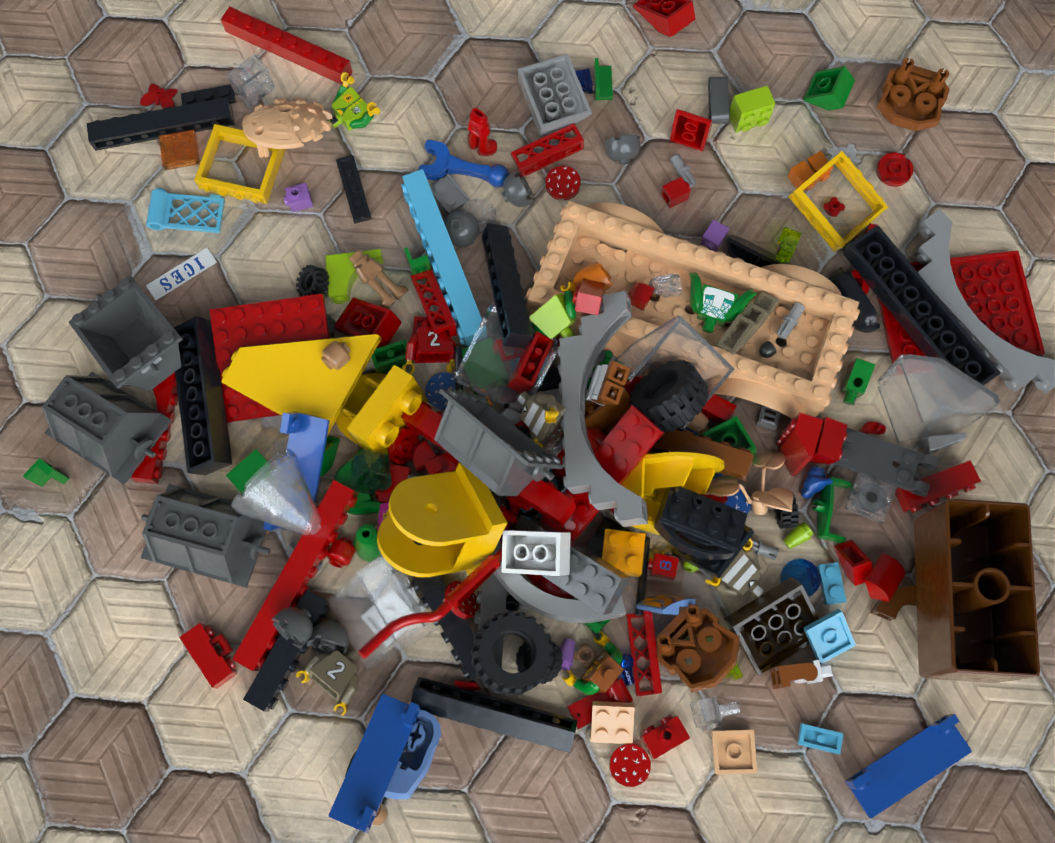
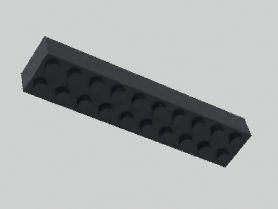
M879 225L847 246L843 255L962 401L1001 374Z

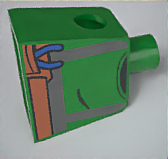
M856 358L849 364L841 387V392L846 393L843 399L845 404L854 405L856 398L864 395L876 364Z

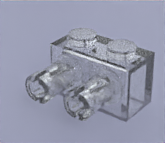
M711 697L690 703L696 728L701 727L702 731L718 728L717 723L722 722V717L740 713L737 701L719 705L716 697Z

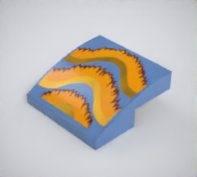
M660 594L642 600L637 604L636 608L660 614L679 615V606L688 607L691 604L695 605L696 599L671 594Z

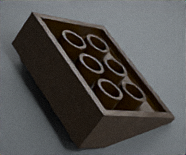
M792 577L724 618L730 631L740 636L739 646L758 676L809 645L810 643L803 627L819 619L803 585Z

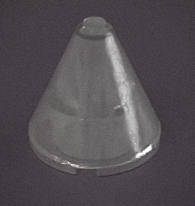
M286 449L285 451L288 453L286 456H283L281 453L277 454L244 485L246 489L242 496L237 494L231 507L238 514L306 536L309 534L315 535L321 529L319 525L321 518L297 455L291 449Z

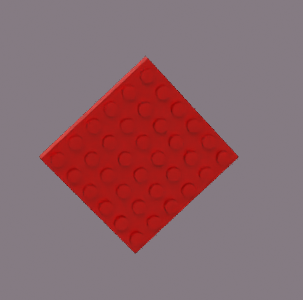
M324 294L210 309L216 361L220 370L221 381L223 379V371L231 365L232 355L239 348L330 339ZM222 383L227 423L280 416V414Z

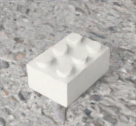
M503 531L502 573L552 576L569 575L570 532Z

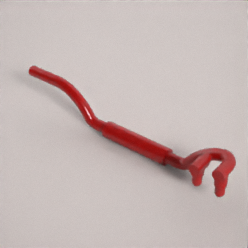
M507 496L510 504L509 511L504 506L499 507L507 521L504 530H511L512 525L517 522L520 508L525 511L531 509L529 505L515 496ZM503 533L500 537L501 549L496 554L486 558L443 599V603L436 610L413 613L395 619L369 640L358 651L359 655L366 659L387 638L401 628L417 623L436 622L443 618L450 610L454 611L501 566Z

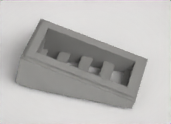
M761 405L756 425L774 431L778 425L780 412ZM765 409L775 412V415L765 412ZM764 416H767V417L774 418V419H773V421H772V420L765 419V418H763V417H764Z
M967 433L927 436L921 441L924 455L961 442L967 437Z

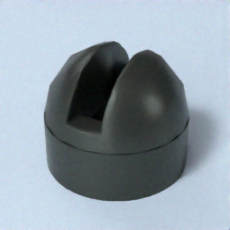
M766 341L761 345L759 352L764 358H769L776 354L777 350L770 341Z

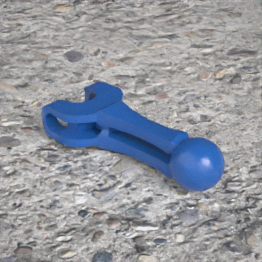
M426 140L424 147L428 153L436 156L437 159L431 165H420L418 167V170H424L426 178L431 181H438L449 173L479 178L497 188L503 187V182L509 175L508 169L501 164H495L490 167L489 165H480L461 160L451 155L443 142Z

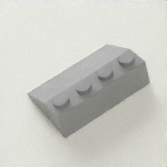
M568 54L518 69V82L540 138L573 123L576 124L592 114Z

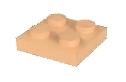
M593 701L591 742L632 744L634 703Z
M754 730L711 731L714 774L757 773Z

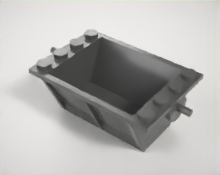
M131 275L122 279L113 289L107 290L103 296L97 294L95 296L97 301L91 302L85 310L75 314L69 321L71 327L117 389L126 384L151 391L181 367L178 343L183 339Z
M93 372L88 376L66 375L42 405V410L49 426L45 434L124 485L132 477V474L140 463L143 462L146 455L151 458L156 456V453L151 451V448L155 446L157 440L172 421L120 388L117 389L115 385Z
M450 387L448 390L440 389L439 393L448 402L434 440L498 496H518L533 479L540 481L546 477L551 481L554 475L549 472L550 468H563L559 457L546 452L487 403L488 399L482 394L478 393V395H475L470 391L467 394L460 389L457 392Z
M168 484L166 492L156 496L149 514L141 516V520L146 521L142 532L146 544L141 559L247 588L259 552L270 553V548L262 546L267 532L266 529H263L266 510Z

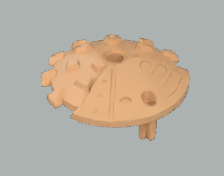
M304 98L287 101L285 99H276L271 104L256 106L254 112L244 116L242 127L245 136L257 144L259 157L262 158L269 156L268 148H297L304 146V142L320 140L323 138L321 133L324 130L330 131L332 128V123L327 121L332 119V114L328 110H323L324 107L319 102L309 103Z

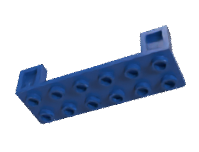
M283 412L280 432L289 434L279 498L276 508L266 510L263 529L271 531L282 528L303 534L314 514L330 422L328 419L299 412Z
M385 694L381 695L328 815L330 818L367 834L369 833L421 709L418 704L413 702L407 704Z
M955 714L943 716L845 781L868 818L875 817L972 752L955 724L960 722Z

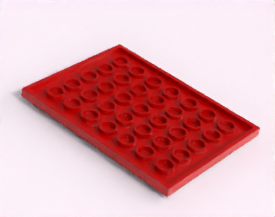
M1019 251L950 258V265L956 285L966 304L977 318L994 334L1014 347L1036 356H1043L1045 350ZM910 262L917 272L925 267L919 262ZM877 296L894 373L935 369L934 365Z

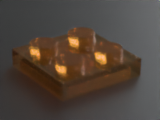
M194 130L159 136L164 170L200 164L197 137Z

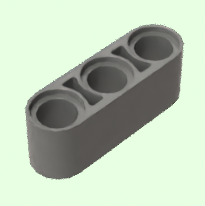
M709 77L708 105L709 119L712 120V124H728V77Z

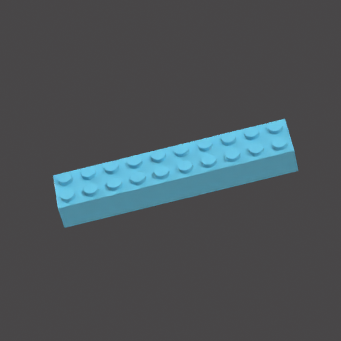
M421 169L402 176L404 183L401 184L405 201L408 203L412 219L414 218L415 227L418 234H420L424 250L426 249L434 276L439 283L440 290L455 321L461 346L465 345L467 348L487 339L485 325L424 170Z

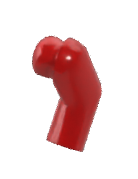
M868 421L858 431L867 435H879L886 432V426L880 422Z

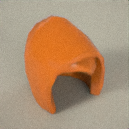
M599 262L590 264L576 272L572 282L575 287H577V284L581 285L582 279L605 283L604 291L613 285L610 281L611 276Z

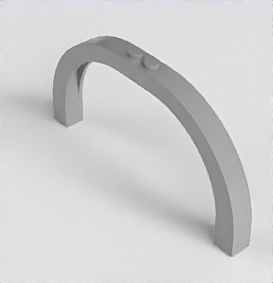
M559 389L544 391L546 394L553 395L557 402L560 403L562 400V394ZM516 402L501 414L515 425L521 421L520 415L524 406L520 402ZM500 539L492 555L501 549ZM502 562L500 563L501 566L494 572L498 581L517 601L532 611L554 620L570 623H593L623 617L626 614L622 595L613 612L602 615L580 600L564 599L545 593L530 584L518 573H502Z

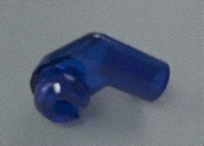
M623 654L621 663L623 671L621 674L625 684L629 686L635 683L632 674L634 659L630 654Z

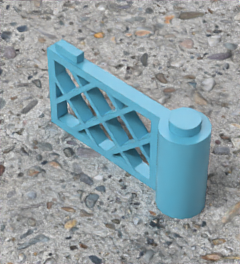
M156 188L151 191L146 226L153 230H164L166 228L220 233L225 200L221 198V195L210 194V197L171 194L163 188ZM173 199L182 200L184 204L175 209ZM193 202H200L202 206L195 211L190 207V204ZM212 203H219V208L214 212L208 208ZM188 207L192 213L183 218L179 212ZM206 209L210 215L202 220L198 213ZM176 214L181 218V221L176 224L170 223V218ZM194 216L200 221L196 225H189L187 222ZM212 218L217 221L216 227H208L205 223Z

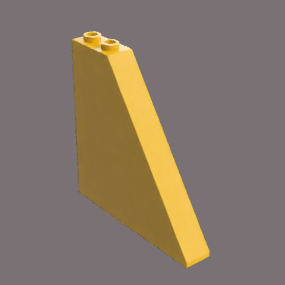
M372 334L239 348L232 355L231 365L223 371L221 382L281 416L283 412H299L328 419L330 421L328 437L382 337ZM334 341L340 344L344 342L351 350L349 352L350 361L339 370H330L321 360V357H323L322 350Z

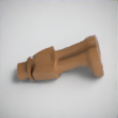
M359 249L349 260L354 264L353 268H355L362 283L368 284L379 295L381 299L380 306L389 309L396 300H399L409 290L406 286L395 284L383 272L384 267L379 262L368 257V254L364 255ZM376 277L392 292L393 297L375 279Z

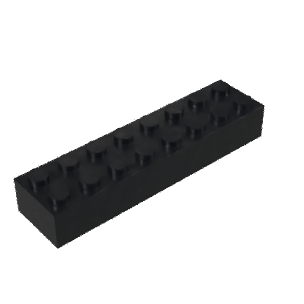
M195 316L174 327L183 339L178 343L181 367L175 371L187 473L206 476L232 465V456L211 320Z

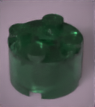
M365 449L352 459L350 463L351 482L357 492L375 494L374 490L381 489V492L391 486V464L388 454Z

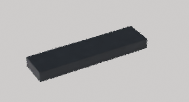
M353 155L336 159L354 224L371 220V214Z

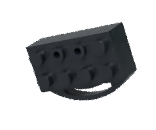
M681 486L668 487L663 494L654 528L667 542L689 555L702 559L723 560L729 559L739 549L747 513ZM684 540H686V541H688V542H691V543H693V544H696V545H698V546H701V547H703V548H705V549H701V548L695 547V546H693V545H691V544L685 542Z

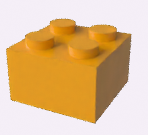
M605 529L601 559L629 576L640 577L643 566L645 534Z

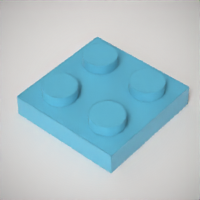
M839 609L803 627L814 655L820 661V664L856 646L843 612Z

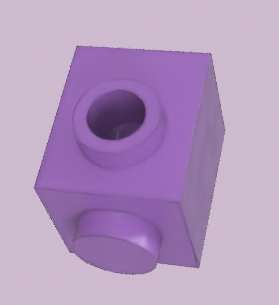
M306 183L285 188L286 195L283 196L286 206H290L292 212L313 207L310 191Z
M713 220L702 236L700 245L717 252L727 237L729 228Z

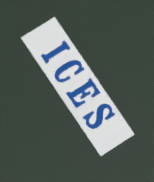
M205 248L147 284L146 287L154 299L158 300L216 264L217 261L208 248Z

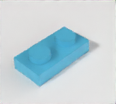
M839 563L818 565L817 569L825 605L847 602Z
M800 724L797 745L840 755L843 733Z

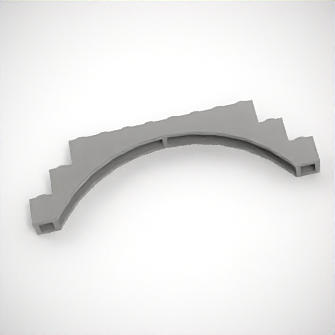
M940 209L925 219L917 229L921 236L928 240L914 254L917 261L925 266L918 271L919 275L1001 372L999 376L1009 389L1015 393L1032 380L1035 386L1046 394L1055 387V360L1036 356L1014 347L994 334L969 308L956 285L950 265L949 241L952 221Z
M626 291L603 295V303H601L602 313L581 317V325H579L580 335L559 339L560 346L557 347V352L561 362L558 365V371L561 376L559 390L562 394L560 404L566 407L563 419H561V428L564 431L562 447L565 450V456H563L562 461L566 469V476L563 477L564 486L572 494L589 492V502L597 510L614 508L615 520L623 527L648 524L647 504L642 497L618 484L603 469L595 457L588 439L584 417L585 394L590 374L599 354L611 337L632 317L631 299Z

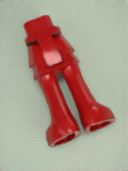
M473 108L467 128L470 131L467 138L468 145L471 150L478 148L477 153L480 156H492L497 152L498 147L495 140L488 139L491 131L488 118L484 112L478 108Z

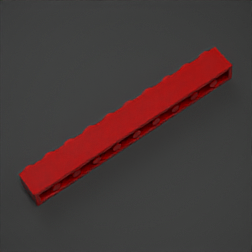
M422 401L414 414L408 415L403 413L401 419L406 426L448 452L434 440L444 415L442 412L433 411L429 404ZM533 479L518 496H515L561 527L564 526L576 509L574 498L567 492L561 493L558 491V488L549 481L546 483L542 480L535 481Z
M333 480L232 660L251 671H259L280 634L274 627L273 623L275 621H272V618L284 608L297 607L299 598L308 590V582L318 572L317 566L320 561L326 558L330 543H334L340 525L343 526L347 521L349 509L353 508L357 503V492Z

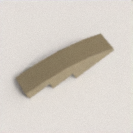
M762 291L755 302L748 305L742 315L738 314L717 343V346L734 355L767 320L779 304V299Z

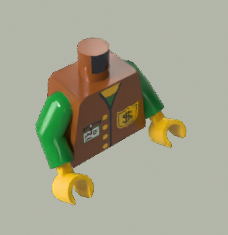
M599 631L602 634L601 639L597 640L594 637V641L601 647H604V649L582 676L577 679L571 670H567L570 676L568 678L562 677L568 686L574 685L576 689L586 695L606 692L623 671L621 666L623 660L622 652L602 631Z

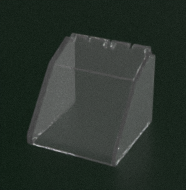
M490 304L454 378L457 379V383L467 388L470 385L473 386V391L485 397L488 394L491 395V400L503 406L506 403L509 404V409L521 414L524 406L517 401L521 394L507 385L524 349L503 346L494 304ZM529 323V324H530V328H531V330L533 331V335H534L535 332H534V330H533V327H532L531 323ZM559 337L551 339L554 342L533 387L527 392L531 397L536 394L556 356Z
M678 315L633 342L614 360L631 368L627 380H632L635 376H646L650 370L656 369L659 365L666 364L671 360L688 361L694 365L708 385L709 395L707 401L734 370L692 326ZM687 422L685 426L680 429L684 430L690 422Z
M911 354L900 355L878 379V384H880L878 389L898 443L970 426L1001 403L997 394L941 358Z
M382 555L356 572L329 600L341 625L348 632L349 639L367 671L438 630L434 622L409 625L393 633L366 659L359 655L358 651L390 622L405 615L426 612L423 605L416 609L414 608V605L419 603L420 600L413 587L406 591L404 590L405 587L410 585L405 573L399 570L394 572L395 568Z

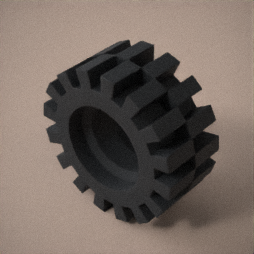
M306 265V268L303 267V272H299L300 278L297 277L299 282L296 283V287H299L296 289L299 295L324 294L325 296L324 291L328 290L326 286L330 283L327 281L330 279L327 275L328 272L314 265Z
M794 493L792 512L780 509L774 510L775 519H777V525L780 529L797 527L799 524L798 504H796L797 500Z

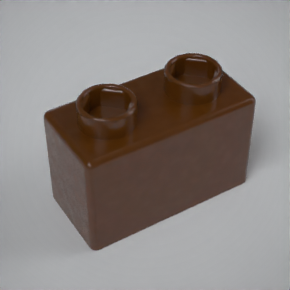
M948 499L916 518L914 521L919 675L925 679L999 683L1039 676L1040 660L1029 506L1025 503Z

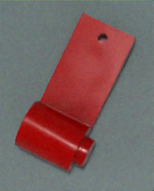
M617 677L606 692H597L567 706L572 718L578 720L577 729H580L592 721L593 701L631 703L634 700L623 678L619 680Z

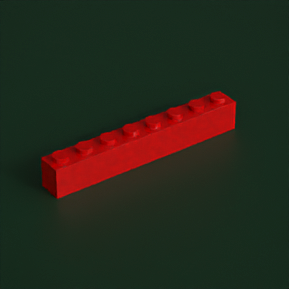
M230 6L220 19L227 33L339 84H343L341 75L344 72L349 73V76L353 73L350 60Z

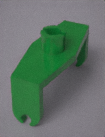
M829 477L833 480V483L826 485L821 490L820 500L814 499L812 505L816 506H813L812 510L818 512L817 538L843 543L846 542L845 537L828 533L834 506V486L848 489L852 487V483Z

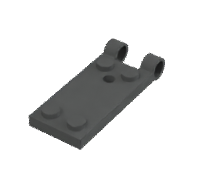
M847 427V438L842 445V457L839 461L832 464L904 489L918 496H927L930 485L923 481H914L913 478L918 465L928 470H936L940 461L938 457L930 454L924 455ZM898 462L900 467L895 468L892 463Z

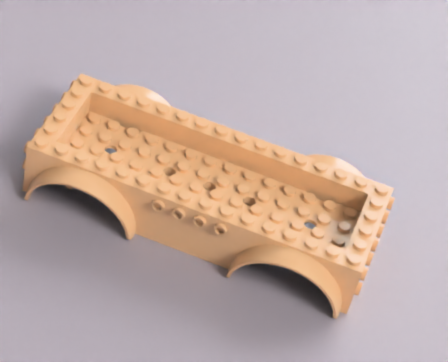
M569 201L567 207H563L560 214L561 221L556 223L553 231L555 234L554 238L548 242L547 255L542 256L540 261L541 269L539 272L536 271L534 275V286L528 289L526 295L529 316L533 314L532 311L536 312L556 294L563 293L564 295L561 286L564 285L568 288V282H573L576 272L590 264L599 262L611 276L610 281L613 283L609 289L604 291L603 295L621 291L628 293L634 283H644L655 288L653 296L644 311L631 305L632 317L611 337L603 349L605 351H612L613 356L620 363L625 361L627 355L658 366L666 364L671 360H685L693 364L704 381L709 384L708 391L761 404L791 419L792 417L796 418L799 412L816 417L819 412L824 411L826 406L828 407L832 397L829 393L831 389H834L837 382L835 375L842 367L843 361L841 358L843 354L845 355L849 346L846 342L854 331L852 324L854 320H857L860 310L857 309L859 302L842 296L839 289L829 279L808 268L790 264H773L760 268L746 263L740 258L726 256L723 252H714L705 246L694 245L688 240L671 237L664 234L662 229L647 215L626 205L599 202L585 207ZM689 273L698 274L701 286L706 284L738 294V298L746 291L752 289L757 295L749 304L754 303L762 291L778 298L779 304L758 331L733 355L717 346V343L732 323H725L724 325L727 327L715 325L713 333H707L702 330L704 321L697 319L698 314L693 312L690 306ZM795 302L800 303L805 307V310L799 317L797 326L793 327L785 339L786 345L780 347L775 342L779 338L776 333L784 321V316L788 315ZM576 311L575 317L577 321L570 326V329L576 336L580 335L579 325H581V317L593 314ZM766 341H770L777 350V353L769 358H764L759 352L761 345Z

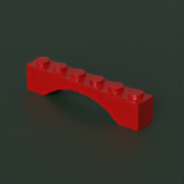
M175 372L152 389L157 401V411L171 419V423L174 422V408L178 404ZM171 423L157 440L155 446L151 448V451L155 452L156 456L151 458L146 455L143 462L140 463L132 474L131 479L135 482L158 484L163 474L162 463L167 456L166 445L171 438Z

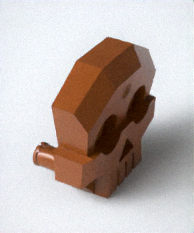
M905 58L900 67L889 71L882 88L883 96L876 108L891 124L909 130L918 131L936 127L940 122L941 109L947 100L950 90L945 83L949 76V71L946 69L942 73L944 70L942 68L938 72L915 66L913 59H910L909 63H907L909 58Z
M693 604L688 606L689 609L683 608L679 615L656 637L658 648L657 660L659 664L671 675H677L691 693L716 687L736 666L740 645V636L720 625L719 619L707 608L699 609ZM689 635L690 641L684 640ZM712 637L713 641L707 642L706 639ZM687 659L693 660L690 665H687L685 662Z

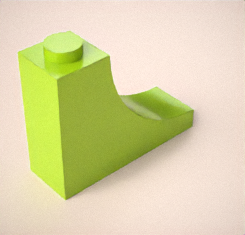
M381 249L362 251L364 255L368 254V257L373 258L380 264L384 263ZM355 252L325 255L327 275L330 278L327 280L330 282L328 294L332 303L344 304L350 301L353 284L358 278L355 268H353L354 264L349 260Z

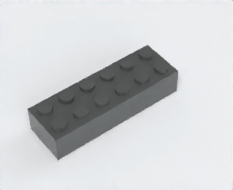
M521 515L514 530L558 532L544 522L536 520L532 515ZM571 539L569 575H542L602 615L613 612L630 579L629 575Z

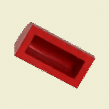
M882 553L865 579L870 598L889 602L906 575L903 566L893 557Z

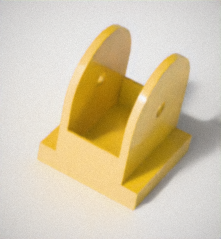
M459 462L456 471L413 477L399 483L393 490L389 500L390 514L382 521L379 527L377 544L384 559L392 567L407 575L434 577L464 570L469 575L486 558L493 554L507 525V521L488 486ZM413 540L422 543L423 545H417L413 542Z

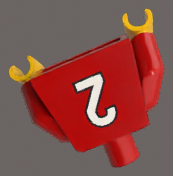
M428 320L421 322V327L417 328L416 333L410 337L406 346L405 359H407V362L402 366V370L406 372V366L408 365L411 368L410 374L413 373L415 366L412 360H414L415 363H447V372H452V365L455 371L454 347H456V342L445 331L434 334Z

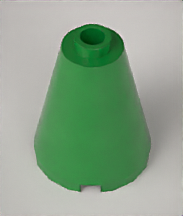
M378 523L362 525L354 536L353 546L355 547L356 554L367 562H379L384 559L377 544Z

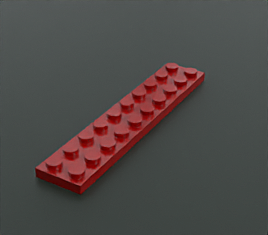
M632 405L595 450V457L603 469L621 485L664 432L637 407ZM567 489L565 492L574 498L576 509L564 526H559L545 516L540 521L558 532H570V539L575 541L600 510H597L590 504L589 492L572 494ZM526 574L535 585L543 577L542 575Z

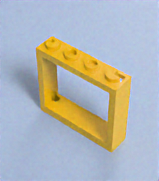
M214 124L194 179L198 188L205 190V192H216L221 196L229 195L239 200L247 199L254 203L261 202L267 204L286 149L268 148L269 151H272V155L260 189L207 178L220 140L257 148V144L250 141L245 136L243 130Z
M843 151L834 156L788 195L790 200L834 252L841 249L888 208L883 201L884 198L877 194L873 185L867 182L862 172L853 165L850 157H847ZM834 164L873 210L871 214L843 238L803 191Z

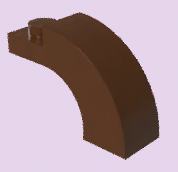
M916 586L898 588L889 602L878 600L871 614L888 621L896 619L899 610L903 606H916Z

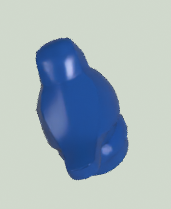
M811 467L799 494L805 499H810L814 494L823 490L826 485L832 484L833 480L825 478L824 469Z

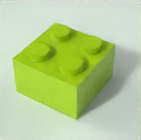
M768 85L734 95L729 110V119L736 133L748 131L756 126L762 127L769 123L776 103Z

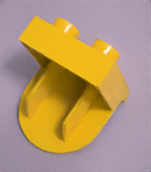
M394 365L387 375L382 373L361 375L336 423L340 431L349 440L384 463L389 456L388 447L397 438L399 428L406 426L401 419L403 413L412 415L417 411L422 401L428 403L429 400L415 378Z
M691 452L647 453L621 484L626 489L642 497L647 504L648 524L631 527L661 536L655 530L654 524L663 494L667 488L681 486L704 495L714 474L724 469V461L711 455Z

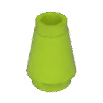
M802 522L793 528L783 542L789 549H792L810 540L813 532L805 522Z

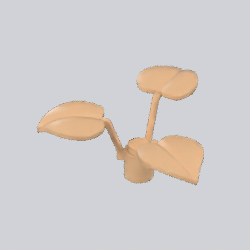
M761 452L753 457V465L763 468L761 491L754 492L751 498L743 485L738 483V479L731 476H720L713 479L706 494L716 496H732L740 488L747 499V504H751L753 514L763 515L768 512V507L792 512V491L785 488H773L769 492L765 491L766 469H778L785 462V456L781 452Z

